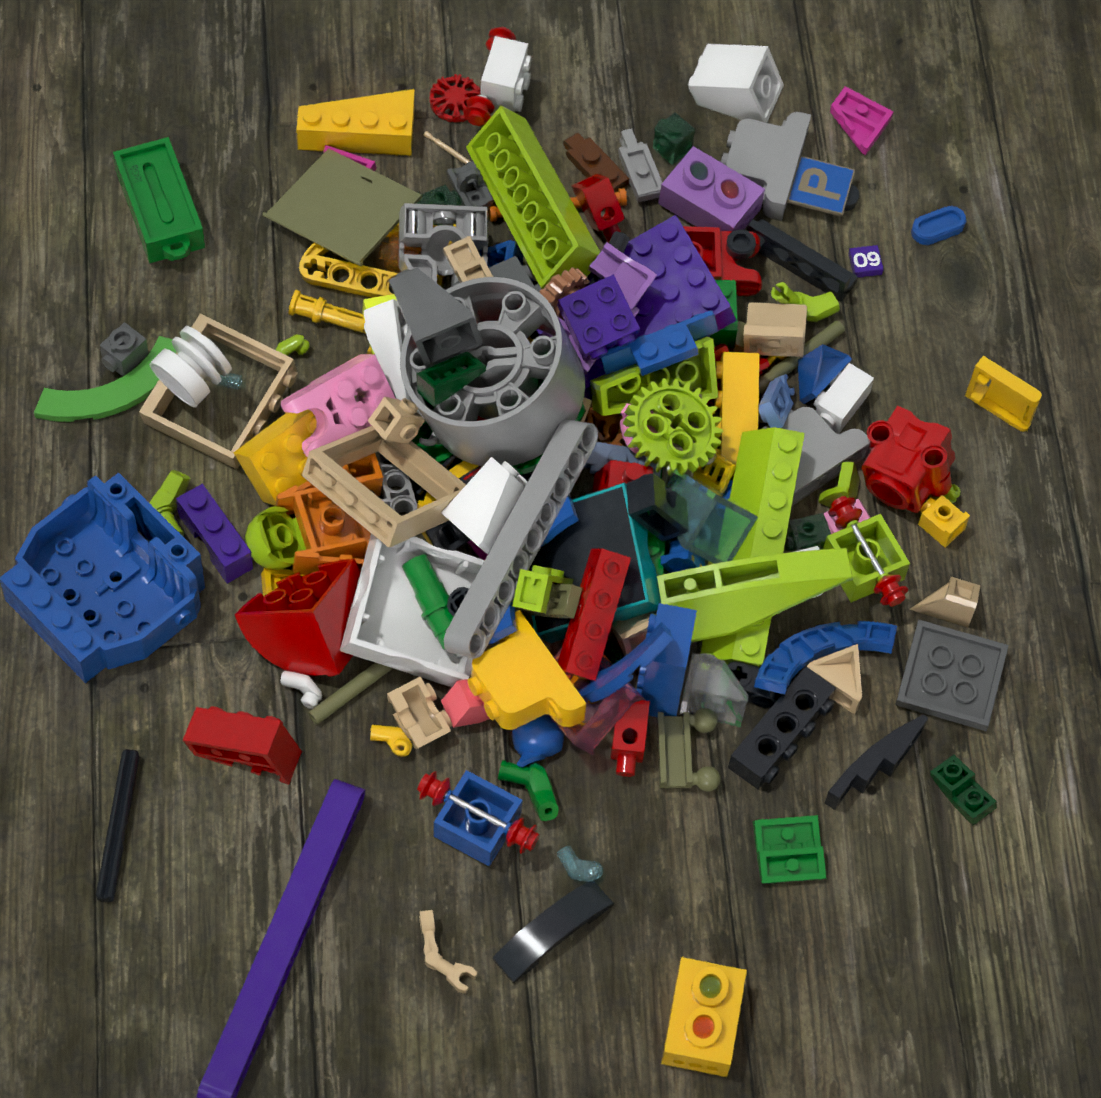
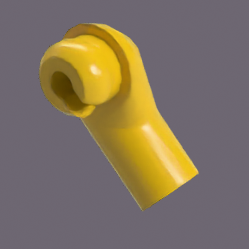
M382 725L371 726L370 740L386 742L393 753L400 757L407 756L411 752L412 743L401 728Z

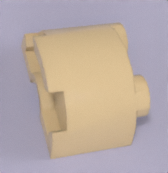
M421 676L387 693V699L396 711L393 716L399 728L405 732L409 739H412L415 749L451 731L452 722L445 710L440 712L437 710L433 701L437 700L436 693L429 683H424Z

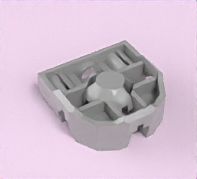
M405 203L399 211L400 270H413L418 267L436 283L437 275H451V284L456 283L459 280L443 252V247L448 246L449 241L454 243L468 236L471 237L477 250H481V257L484 258L488 266L487 207ZM433 222L435 224H439L440 226H436L433 228ZM404 247H422V255L404 254Z

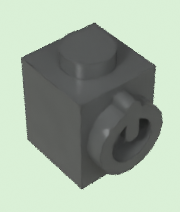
M125 322L119 328L112 331L110 336L100 344L103 365L109 371H116L121 376H125L149 354L147 339Z

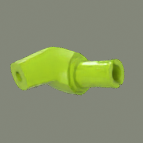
M783 282L776 284L782 290L781 292L774 287L771 291V296L780 304L806 305V321L817 322L840 311L839 303L832 291L812 297L801 292H793Z
M171 470L151 499L150 504L184 536V532L175 520L173 513L177 510L176 498L186 492L191 478L182 472Z

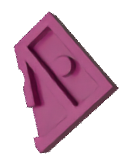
M846 86L830 108V113L864 155L869 152L891 121L894 113L890 109Z

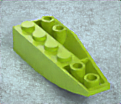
M847 548L751 557L657 576L662 604L697 610L691 642L735 634L853 579Z

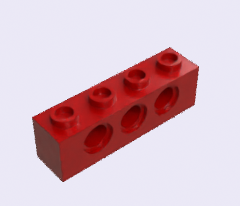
M591 548L580 585L582 591L575 617L570 619L558 664L564 673L583 679L596 680L631 557L602 548Z

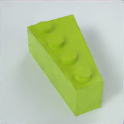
M706 336L694 341L698 349V355L642 376L637 365L634 364L590 380L593 410L602 416L619 414L627 403L630 404L632 397L638 395L637 393L641 387L647 389L651 381H654L659 386L663 378L666 379L669 386H671L674 379H678L679 387L682 388L688 381L690 382V391L694 392L697 388H701L700 394H703L702 398L710 396V399L718 398L713 339Z

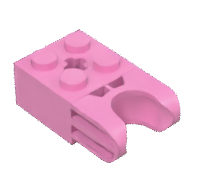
M360 354L310 382L306 387L283 399L280 404L285 413L297 414L309 409L315 415L317 421L316 429L308 439L302 442V450L305 456L308 457L311 450L372 426L368 420L384 397L396 398L375 354Z

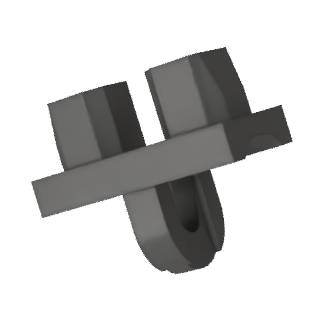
M474 161L468 162L460 168L447 169V176L462 206L489 207L493 205L494 200Z

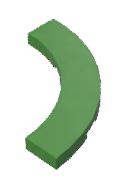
M159 336L150 353L136 368L125 376L106 385L76 391L44 388L34 411L35 418L59 422H74L75 419L87 418L96 420L115 415L141 403L148 398L159 380L149 364L164 348L176 353L171 342L173 339Z

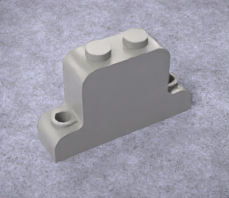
M793 112L783 121L782 126L747 118L738 123L736 131L730 130L726 147L730 148L729 154L723 153L721 163L765 188L762 210L768 218L779 221L783 219L792 181L811 119L809 114Z
M805 406L800 407L796 411L790 410L782 429L805 433L792 506L840 475L842 462H854L856 464L868 456L870 450L867 435L862 430L849 429L841 434H837L813 408ZM766 425L762 429L770 428V426Z

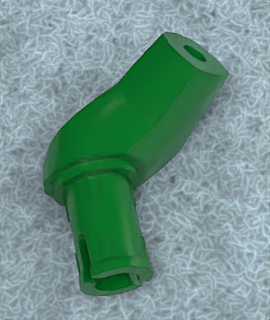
M502 760L498 780L525 785V789H528L532 806L541 821L555 819L559 812L558 804L545 768L538 763L531 764L530 767L524 766L520 768L515 763Z

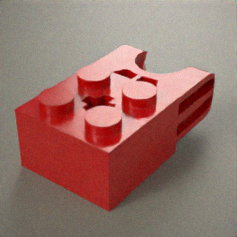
M683 226L715 280H736V296H752L761 290L762 278L758 271L737 265L735 261L739 259L731 257L726 251L727 237L733 231H720V227ZM754 232L750 233L755 237L756 245L754 253L749 258L754 257L760 249V237Z

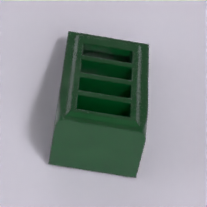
M464 352L416 373L417 391L432 406H436L486 371V365L470 352Z

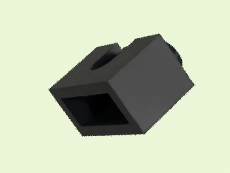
M646 474L627 483L628 515L662 542L689 532L687 500L676 491L665 488V482L656 474Z

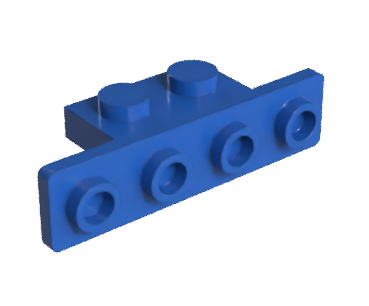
M710 310L705 313L696 314L692 318L677 324H671L659 331L640 336L634 342L624 347H611L608 349L609 353L601 357L605 374H610L636 364L641 375L644 376L698 355V349L694 341L718 331L713 311Z

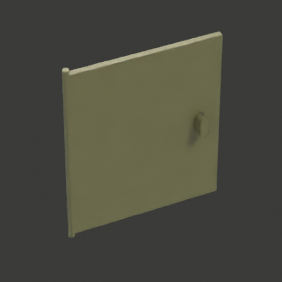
M328 148L267 213L263 212L262 216L362 266L366 257L399 223L400 208L405 203L417 204L421 200L422 195Z

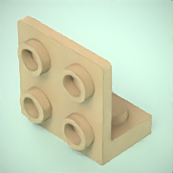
M749 303L747 324L744 325L743 334L744 353H759V355L804 357L807 306L801 304Z

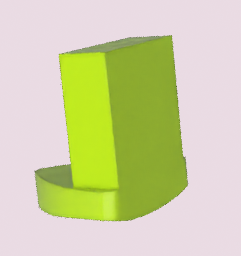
M842 462L838 486L822 492L819 497L820 504L831 507V503L842 496L847 498L853 497L856 500L860 476L854 462Z

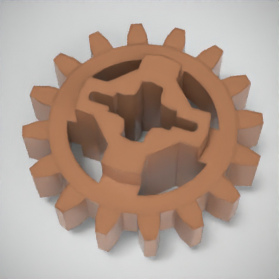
M572 267L569 271L564 270L561 276L559 274L553 276L539 293L548 300L556 315L564 320L557 307L558 300L585 288L590 281L578 268Z

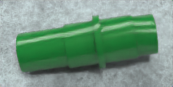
M422 554L405 562L401 567L423 612L421 614L423 621L427 620L435 638L438 639L442 649L446 650L444 647V635L454 618L447 608L449 595L443 583L439 581L427 555Z

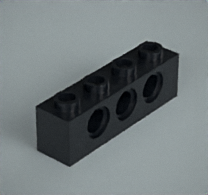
M805 666L787 688L786 693L779 697L732 753L728 768L757 790L765 782L770 784L780 771V768H778L780 763L784 759L789 761L798 750L799 746L797 743L802 737L807 739L813 733L817 726L815 721L821 714L825 717L832 710L836 703L833 700L836 687ZM796 705H807L810 710H800ZM786 726L792 732L783 733L778 729V727ZM763 748L769 749L773 755L765 756L759 750Z

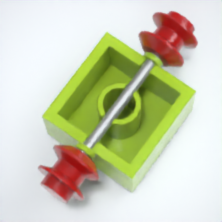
M846 496L837 498L831 503L828 514L831 517L837 516L838 519L835 521L837 528L845 529L828 535L823 550L847 548L853 579L841 584V587L850 602H854L873 593H882L881 605L893 607L905 600V594L908 592L907 586L900 587L898 584L905 580L910 565L906 555L881 514L858 523L862 510L853 508L856 503L855 498H847Z

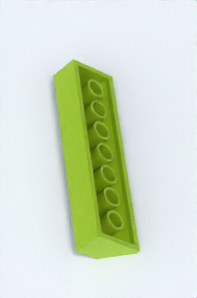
M501 105L466 146L472 160L480 170L490 194L542 289L545 288L553 276L557 274L561 276L564 270L569 271L572 267L578 268L583 274L588 276L591 273L588 270L589 266L600 254L599 248L527 120Z
M776 427L742 432L718 563L783 553L805 433ZM771 617L735 634L703 640L699 663L722 668L724 661L727 665L731 662L739 661L761 667L764 662Z

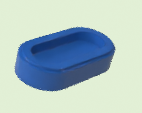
M955 206L938 209L916 218L913 222L911 235L916 242L923 245L936 243L961 233L966 223V215L960 208Z

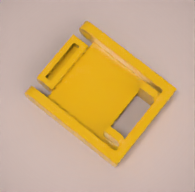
M985 356L975 365L965 397L1021 432L1029 429L1042 396L1039 390ZM990 379H991V382H990L989 387L986 386V384H987V383L990 381Z

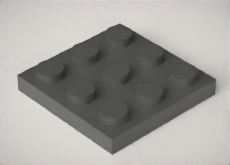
M918 619L895 705L987 731L1009 645Z

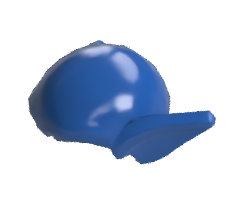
M545 714L512 730L514 748L521 756L517 766L522 768L532 762L553 756L562 750L564 730L550 715Z

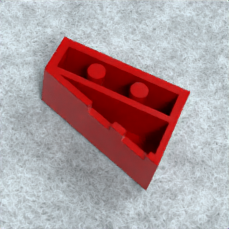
M214 706L209 707V709L195 708L183 738L184 743L195 756L230 767L233 766L234 762H238L252 767L251 773L261 776L262 771L279 775V781L288 785L302 753L280 719L273 716H266L265 718L254 717L243 711H238L237 714L230 713Z

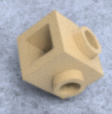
M384 397L368 422L385 441L392 444L395 442L409 444L416 437L418 430L425 420L417 412L418 408L412 401L406 398L399 400Z

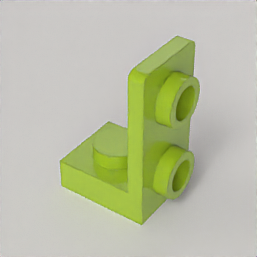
M533 565L532 571L520 569L512 606L546 613L552 582L572 584L573 579L563 577L564 571L548 567Z

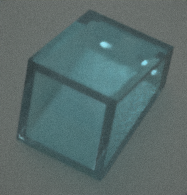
M676 468L665 488L676 491L687 500L689 532L677 536L680 545L714 564L732 561L758 516L689 474L685 473L681 476Z

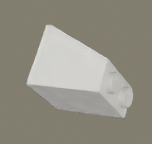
M707 44L698 60L693 76L689 79L688 86L696 104L740 120L749 118L767 123L784 84L768 46Z
M491 457L441 513L488 555L528 481L506 461L500 465Z

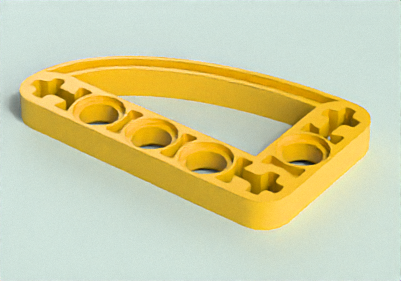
M399 223L386 237H399ZM313 243L301 258L299 270L305 282L370 298L391 295L389 279L394 278L398 274L324 257L323 255L330 250L316 243ZM313 264H317L320 271H314L313 275H309L306 267L311 268ZM326 266H330L327 274L328 279H324V272H321H326ZM339 269L347 270L349 272L348 279L344 282L335 281L333 279L335 271ZM370 275L376 277L378 283L374 288L367 289L361 285L362 279ZM437 275V284L443 288L445 276Z

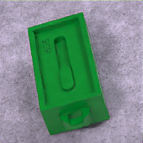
M169 137L113 152L116 174L149 264L164 259L174 261L184 257L187 258L190 252L205 248L203 227Z

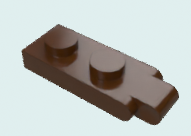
M575 133L563 141V145L567 150V158L586 178L595 174L609 177L614 192H618V189L624 188L629 184L628 176L590 137L584 139L579 133Z

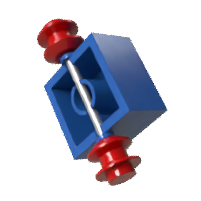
M467 770L453 791L450 790V778L447 777L443 781L438 780L437 771H433L431 775L426 773L417 788V791L421 792L419 799L423 800L427 796L432 798L433 807L445 802V805L434 821L433 837L489 867L505 841L507 842V847L512 846L514 843L519 845L520 854H523L526 849L532 851L540 836L536 832L537 825L535 824L529 829L524 826V818H520L522 799Z

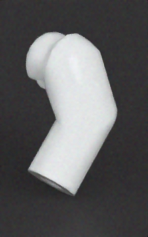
M284 671L282 673L281 685L299 689L304 694L301 702L305 707L313 709L322 700L321 690L308 675L291 671Z

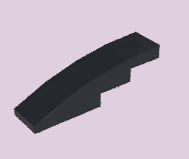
M923 714L896 728L872 745L847 768L828 791L824 804L836 810L852 787L863 794L879 770L891 777L924 731L928 717Z

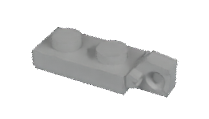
M632 129L621 131V139L619 141L622 147L618 148L619 158L629 178V183L637 203L659 198L663 182L647 144L643 142L637 143Z

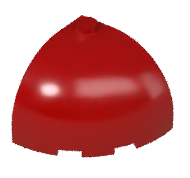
M355 559L339 560L318 565L319 571L305 576H301L300 572H297L276 582L278 588L264 597L262 593H258L234 615L250 645L269 662L284 670L304 675H339L353 657L351 654L341 652L340 647L360 577V570Z

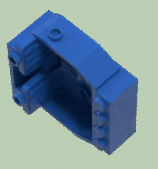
M117 473L105 483L97 476L92 477L87 481L88 487L83 488L75 495L68 496L60 507L32 527L15 557L16 565L0 577L5 601L84 683H87L104 668L109 670L147 658L197 618L201 608L199 593L205 589L201 554L120 473ZM138 530L149 540V542L138 532ZM114 577L122 578L118 582L111 581ZM68 595H75V598L72 600L65 599ZM89 615L95 616V619L92 621L85 620Z

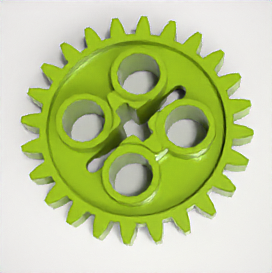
M663 378L659 386L654 381H651L647 389L641 387L637 393L638 395L632 397L630 400L631 405H628L624 412L628 416L624 419L623 425L629 427L625 431L624 436L633 437L628 447H637L639 449L635 455L636 458L642 456L647 458L644 466L647 467L652 462L655 463L657 473L662 467H666L668 476H671L677 468L679 474L683 476L687 468L694 473L699 465L704 467L709 461L708 458L712 459L716 454L715 449L721 444L718 438L723 433V429L716 426H718L722 418L713 417L717 406H707L710 396L701 399L699 397L701 388H697L694 392L690 391V382L688 381L683 388L679 387L678 379H674L671 386H669L666 379ZM663 403L670 405L673 411L666 409ZM688 421L696 423L698 428L692 427ZM647 425L654 427L658 433L651 432ZM672 443L680 445L683 451L677 450Z

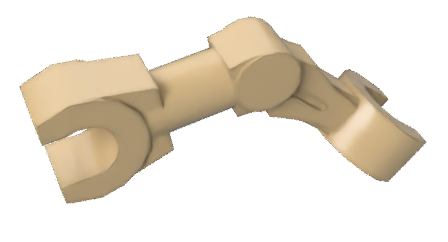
M433 910L420 911L419 919L421 933L424 936L426 966L446 975V980L455 990L466 994L468 986L462 984L459 979L463 975H468L475 980L477 972L473 967L460 963L453 965L438 954L434 935Z

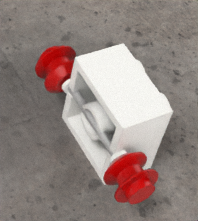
M506 27L490 30V39L486 41V48L490 54L481 79L480 95L472 96L467 100L468 107L464 110V116L475 126L485 125L501 105L513 112H521L524 100L522 92L523 89H528L531 73L528 72L532 56L528 55V43L516 41V36Z

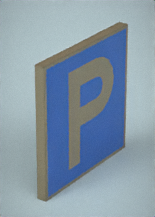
M800 156L787 203L842 217L855 169Z

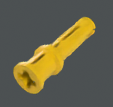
M295 290L289 306V315L294 316L298 314L311 318L314 323H320L321 321L329 322L366 334L363 314L328 304L327 300L322 297L318 299L301 294L300 290Z

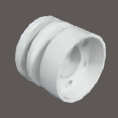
M185 326L180 332L181 338L175 337L171 341L178 354L164 348L149 365L155 375L173 394L186 404L196 408L210 393L204 379L218 385L222 380L220 375L226 376L232 370V367L220 349L210 339L194 328Z

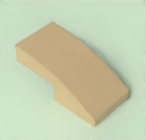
M470 236L443 247V252L460 283L477 278L493 277Z

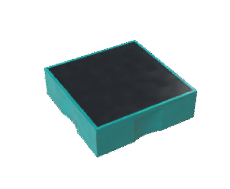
M622 483L573 499L572 501L579 520L556 535L547 545L541 546L529 570L532 571L533 565L564 571L563 577L573 579L572 584L580 587L591 548H602L631 557L613 621H624L657 611L661 599L655 566L648 550V531L628 515L627 484ZM532 616L534 631L540 639L550 643L565 639L571 618Z

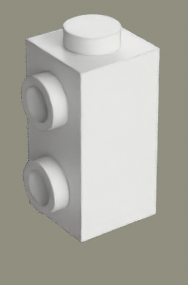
M849 363L830 382L829 385L831 387L827 392L821 391L814 402L816 412L837 434L841 432L870 394L874 377Z

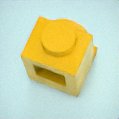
M941 495L937 500L931 497L923 504L920 509L922 514L918 525L943 547H947L965 530L970 515L967 512H961Z

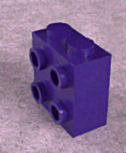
M614 274L558 300L557 307L583 360L588 357L596 360L609 353L607 348L616 344L621 348L636 340L635 335H638L640 327Z

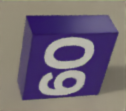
M878 245L849 248L848 256L853 274L858 277L882 275L884 269Z

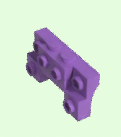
M606 242L602 251L588 269L600 279L614 274L634 317L640 311L636 307L637 303L657 276L646 266L632 260L608 242ZM559 318L581 360L584 374H587L596 360H592L591 357L583 360L565 321ZM544 331L542 332V334L539 335L553 337L552 335Z

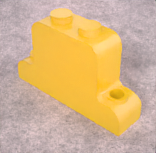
M520 610L516 611L515 622L517 631L500 639L499 645L484 651L479 658H473L471 678L467 680L471 692L474 696L479 695L484 703V709L491 720H496L499 726L506 730L519 728L545 714L550 715L553 720L563 727H572L585 720L586 702Z

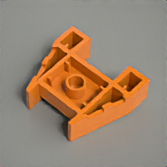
M375 453L342 466L344 470L366 488L372 490L376 496H380L383 474ZM309 481L298 487L295 485L277 495L276 506L289 510L286 512L288 515L295 514L306 550L297 551L294 554L292 569L294 574L300 572V574L308 575L319 571L318 565L346 559H355L361 573L371 533Z

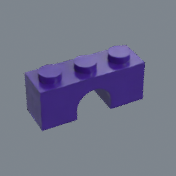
M203 483L176 498L179 517L194 538L201 537L208 549L212 564L227 584L253 569L252 552Z

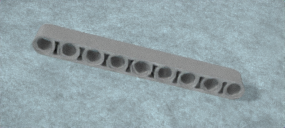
M568 419L561 421L446 630L444 635L446 651L471 658H479L484 653L515 595L520 569L529 570L597 443L598 430L594 424Z

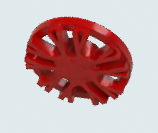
M454 74V77L447 78L443 76L431 87L429 96L430 107L439 118L445 121H467L464 115H460L459 110H463L464 113L465 108H467V100L472 96L480 95L481 89L468 76L466 78H463L461 74L459 76ZM468 87L472 89L471 91H466ZM435 94L443 96L440 98H434ZM447 109L454 111L453 116L445 114L444 112Z

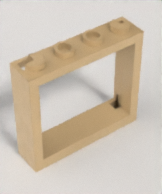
M199 314L192 328L208 339L211 338L279 371L231 451L162 417L175 394L160 379L139 413L144 424L237 470L240 463L233 452L267 428L269 416L272 412L275 413L279 409L284 391L287 387H292L298 373L293 358L207 316Z
M373 426L309 451L302 473L306 480L389 548L449 521L441 512L466 486L465 483L412 441L409 444L389 443L379 435ZM379 452L437 500L401 516L344 470L342 466Z

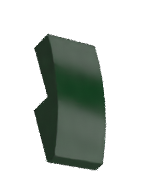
M952 755L930 771L931 777L940 790L972 825H975L997 808V801L975 781V773L955 755Z

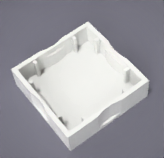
M371 534L340 651L418 677L421 676L449 687H453L458 680L469 679L473 658L450 653L442 649L427 620L423 621L421 617L423 612L401 566L414 557L426 554L439 581L443 583L450 596L459 587H471L485 560L459 551L435 547L417 537H412L389 548Z

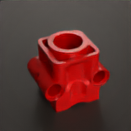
M898 405L888 421H875L868 427L867 438L871 452L862 464V471L866 487L873 496L893 508L907 509L918 513L929 495L940 497L949 493L952 487L950 467L956 459L955 452L951 448V429L938 423L923 422L916 418L911 411Z

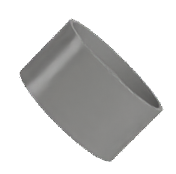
M483 277L450 287L446 291L467 307L475 318L483 344L468 350V352L486 365V371L451 397L436 405L433 409V406L419 395L417 391L416 373L427 368L408 329L400 355L401 377L408 395L440 443L450 453L463 461L484 466L492 457L500 465L506 461L513 466L540 456L544 453L561 421L565 419L576 420L585 392V375L581 360L551 304L541 293L517 280L502 277ZM537 329L553 336H539L531 344L527 339ZM538 379L544 380L538 389ZM480 416L487 420L477 421V418Z

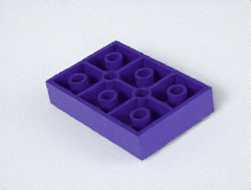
M676 215L629 241L623 254L657 274L636 305L640 310L635 316L640 331L638 335H635V338L664 329L668 325L677 324L692 318L696 314L705 313L710 310L715 315L718 331L737 321L729 302ZM592 272L587 276L590 282L594 275ZM537 329L538 334H542L543 331ZM601 357L595 361L588 373L584 374V398L592 400L590 380L605 374Z

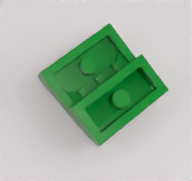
M818 815L753 821L761 884L826 879L824 850L820 842Z

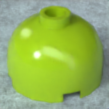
M273 506L260 512L252 519L246 529L245 542L252 552L251 557L264 568L280 570L293 565L295 552L306 550L296 517L292 519L286 514L289 510L284 507Z

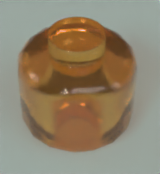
M393 234L389 237L387 243H381L379 259L384 260V268L387 271L399 273L401 270L399 268V235ZM404 247V254L422 255V247Z

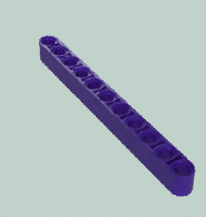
M338 779L332 781L200 1083L197 1098L237 1097L360 811L365 796V789Z

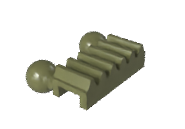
M701 708L694 714L683 712V716H664V712H658L656 729L660 788H692V785H697L699 789L710 792L719 786L721 777L714 767L705 766L700 768L697 773H692L690 727H694L701 733L711 732L717 725V716L714 711L709 708Z

